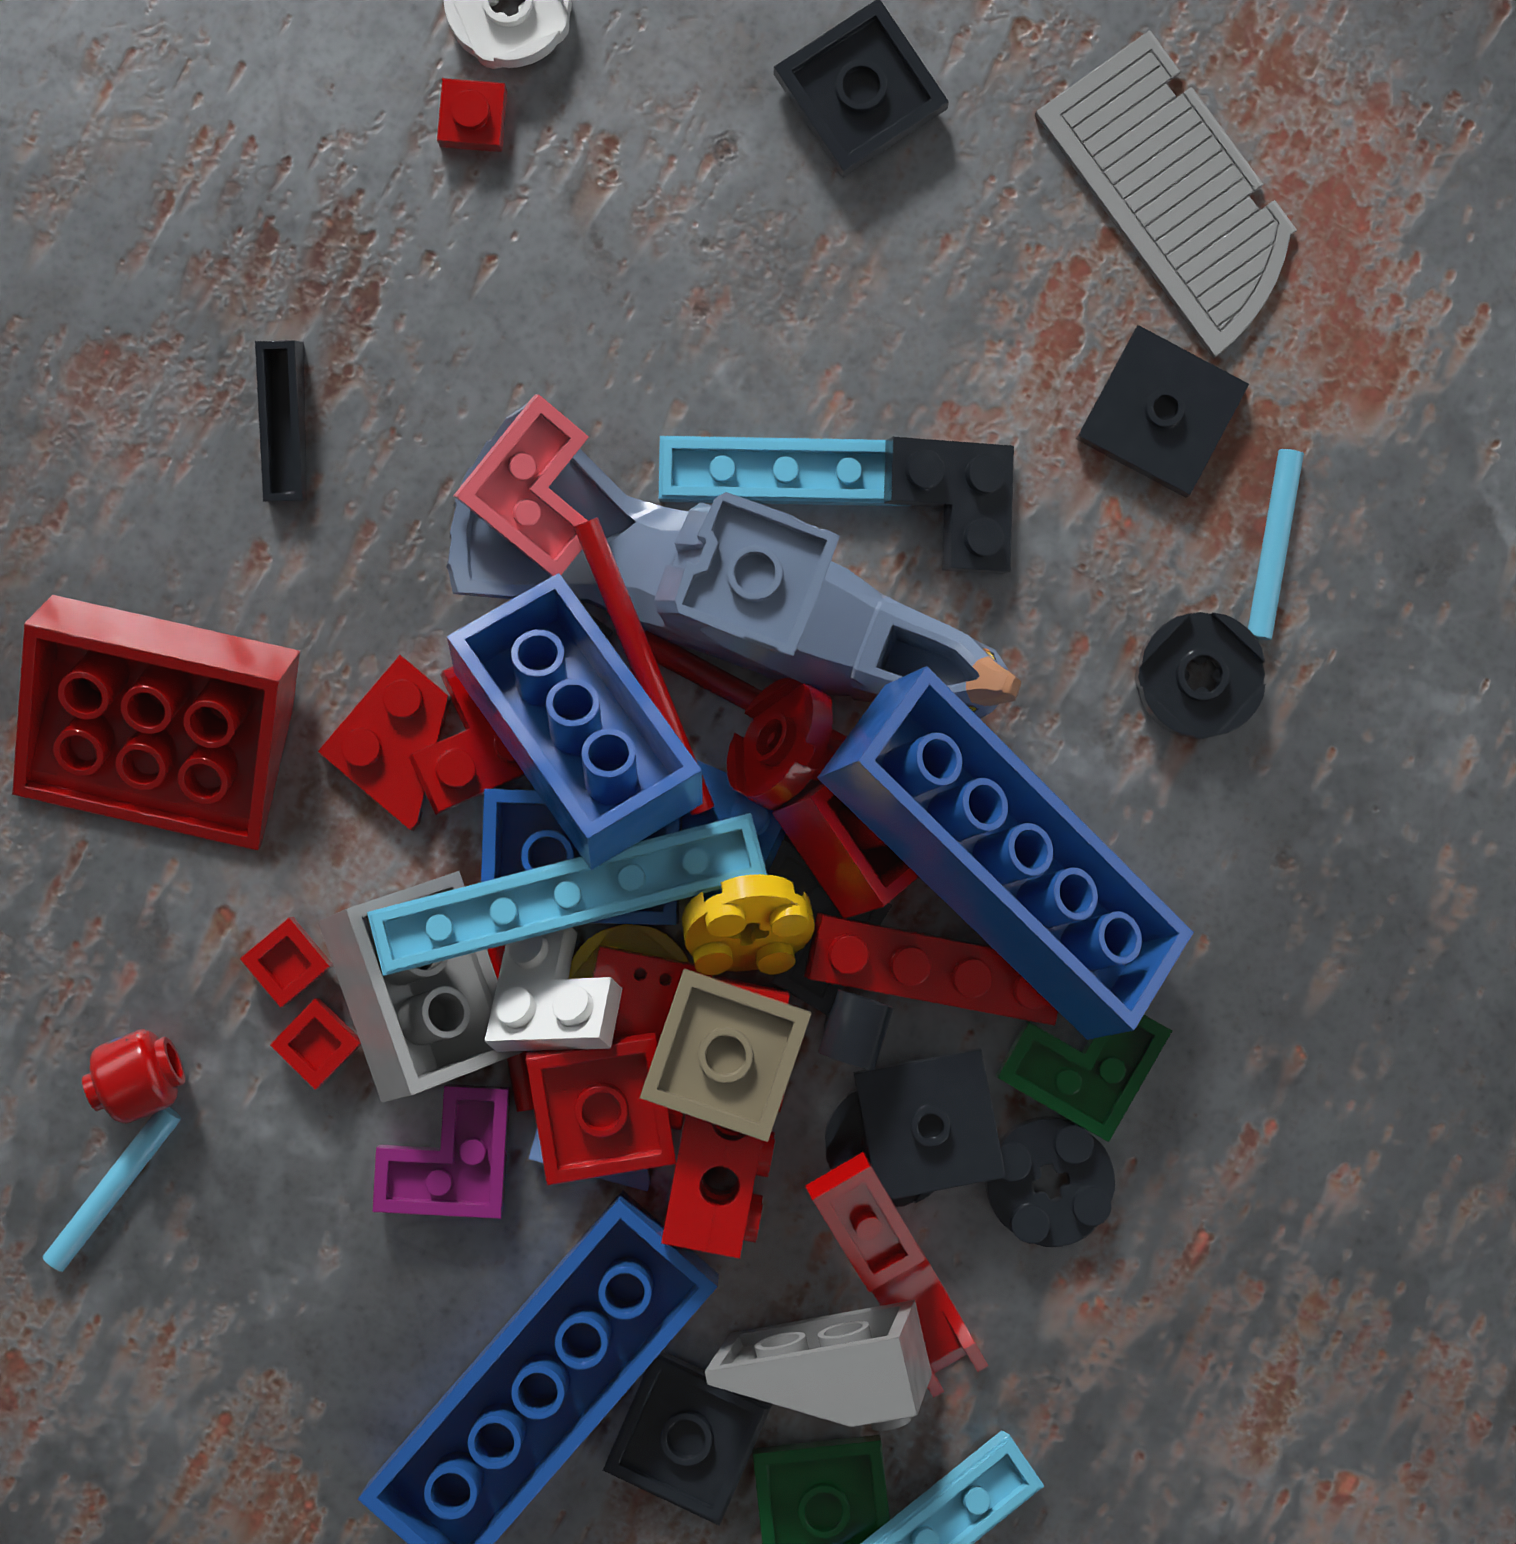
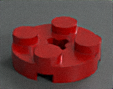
M783 678L773 682L754 698L744 713L753 718L747 728L744 737L734 732L727 755V776L734 790L745 795L750 801L773 811L796 796L807 785L809 780L819 781L817 777L835 754L833 747L828 744L833 724L831 697L809 684H802L791 678Z

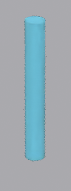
M1278 450L1248 629L1256 639L1272 640L1304 456L1303 452L1297 450Z
M168 1107L154 1113L42 1256L49 1266L61 1272L65 1270L182 1118L175 1110Z

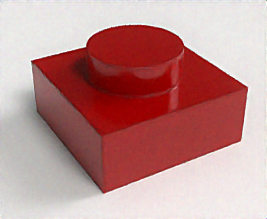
M442 78L437 133L439 146L442 148L502 152L507 103L505 83Z
M294 917L287 918L240 958L280 1008L288 1005L333 967L332 962Z
M316 998L283 1030L270 1046L316 1090L361 1046L358 1035L320 998Z

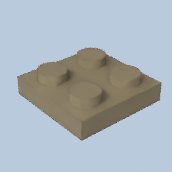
M684 969L640 1098L768 1142L811 1012Z

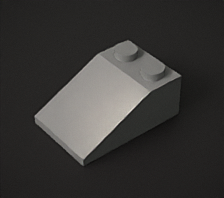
M915 1300L729 1333L705 1370L708 1385L849 1427L871 1424L872 1429L875 1431H887L902 1427L911 1421L910 1417L917 1416L932 1376Z

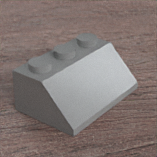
M459 871L347 908L318 921L381 1103L414 1095L523 1052H496L485 1042L498 982L487 949L386 976L382 974L367 912L465 887Z

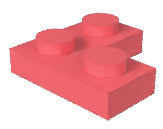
M539 394L534 395L453 496L551 577L558 573L562 575L582 550L574 526L588 520L548 487L589 436Z

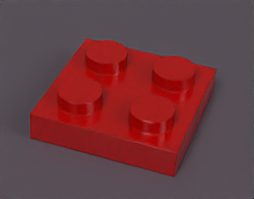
M655 1032L612 1039L611 1048L542 1050L526 1053V1063L547 1185L676 1164L668 1108L640 1098L658 1046Z

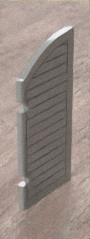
M1148 31L1037 110L1035 116L1214 359L1238 338L1266 303L1283 266L1290 236L1297 229L1275 200L1259 210L1250 195L1260 190L1264 184L1192 87L1176 98V95L1167 83L1178 76L1181 71L1153 33Z

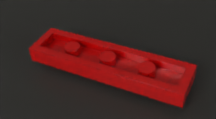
M817 913L805 971V977L808 979L1053 1026L1056 1024L1058 1011L990 946Z

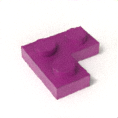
M446 1084L443 1092L440 1148L397 1145L377 1146L372 1212L501 1219L504 1215L511 1087Z

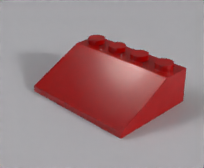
M52 595L24 623L12 795L259 850L264 838L292 715L300 651Z

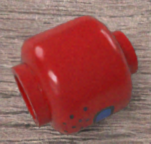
M146 1029L134 1031L96 1047L90 1055V1073L82 1077L84 1093L91 1107L96 1112L104 1109L113 1120L123 1124L131 1123L170 1107L178 1096V1086L185 1083L184 1068L172 1041L166 1036L159 1039L153 1032Z

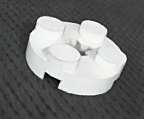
M444 0L446 17L456 40L465 51L475 56L487 68H518L533 64L552 52L556 45L562 42L568 35L569 17L572 7L571 0H525V2L518 6L519 12L512 16H507L504 12L495 13L491 9V7L499 3V0Z

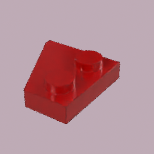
M399 655L318 752L409 830L414 831L421 822L423 814L421 809L425 791L409 757L412 753L438 742L441 728L445 725L451 701L450 695L405 657Z

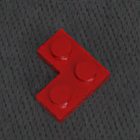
M453 666L443 670L440 676L465 731L418 750L409 757L435 815L484 794V789H496L525 776L454 673Z

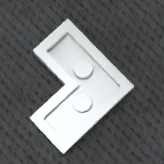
M572 927L506 944L485 1036V1042L496 1052L611 1048L623 988L611 977L568 979L577 938V932Z

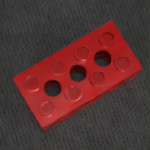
M717 975L713 976L714 979L787 1004L789 1002V991L780 987ZM782 1099L781 1105H780V1107H779L778 1113L781 1112L783 1099ZM686 1114L661 1244L740 1259L743 1241L756 1243L763 1207V1195L752 1192L755 1176L765 1178L769 1176L775 1144V1132L771 1131L769 1140L766 1142ZM723 1166L731 1169L738 1177V1181L732 1187L720 1190L711 1187L704 1179L703 1174L710 1168Z

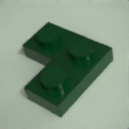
M1143 1015L1134 1031L1089 1039L1083 1051L1080 1052L1026 1021L995 1076L1109 1142L1170 1037L1172 1030Z

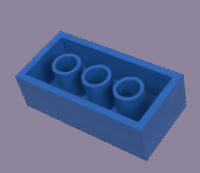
M560 573L447 636L454 673L591 870L703 804L702 769Z

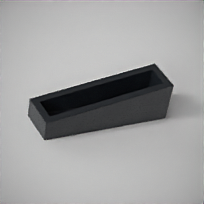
M296 340L255 341L263 502L307 500L304 342Z

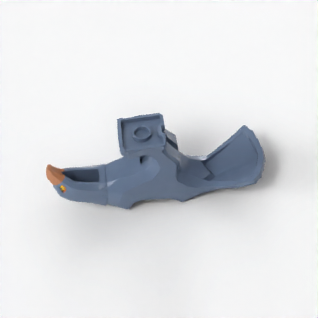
M528 403L510 416H507L492 439L486 441L473 466L468 468L461 485ZM581 449L577 451L548 487L588 521L598 517L643 629L670 643L694 649L752 670L775 681L791 678L802 684H809L829 696H851L854 700L873 702L886 684L927 666L980 719L993 712L999 704L1015 701L1019 694L1021 681L1008 671V668L995 649L978 642L943 622L907 607L889 596H884L849 569L832 562L831 560L840 535L827 529H818L816 526L809 525L790 514L728 492L715 498L712 505L699 503L689 511L667 508L627 496ZM455 499L453 505L455 511L450 529L451 545L446 566L453 594L513 599L551 578L549 574L458 499ZM582 549L561 576L578 600L607 610Z

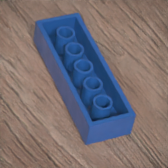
M927 666L890 682L882 688L817 777L1087 1040L1134 1031L1194 933Z
M622 1190L370 1479L358 1500L407 1544H494L718 1287L719 1274L691 1249L661 1244L664 1225Z

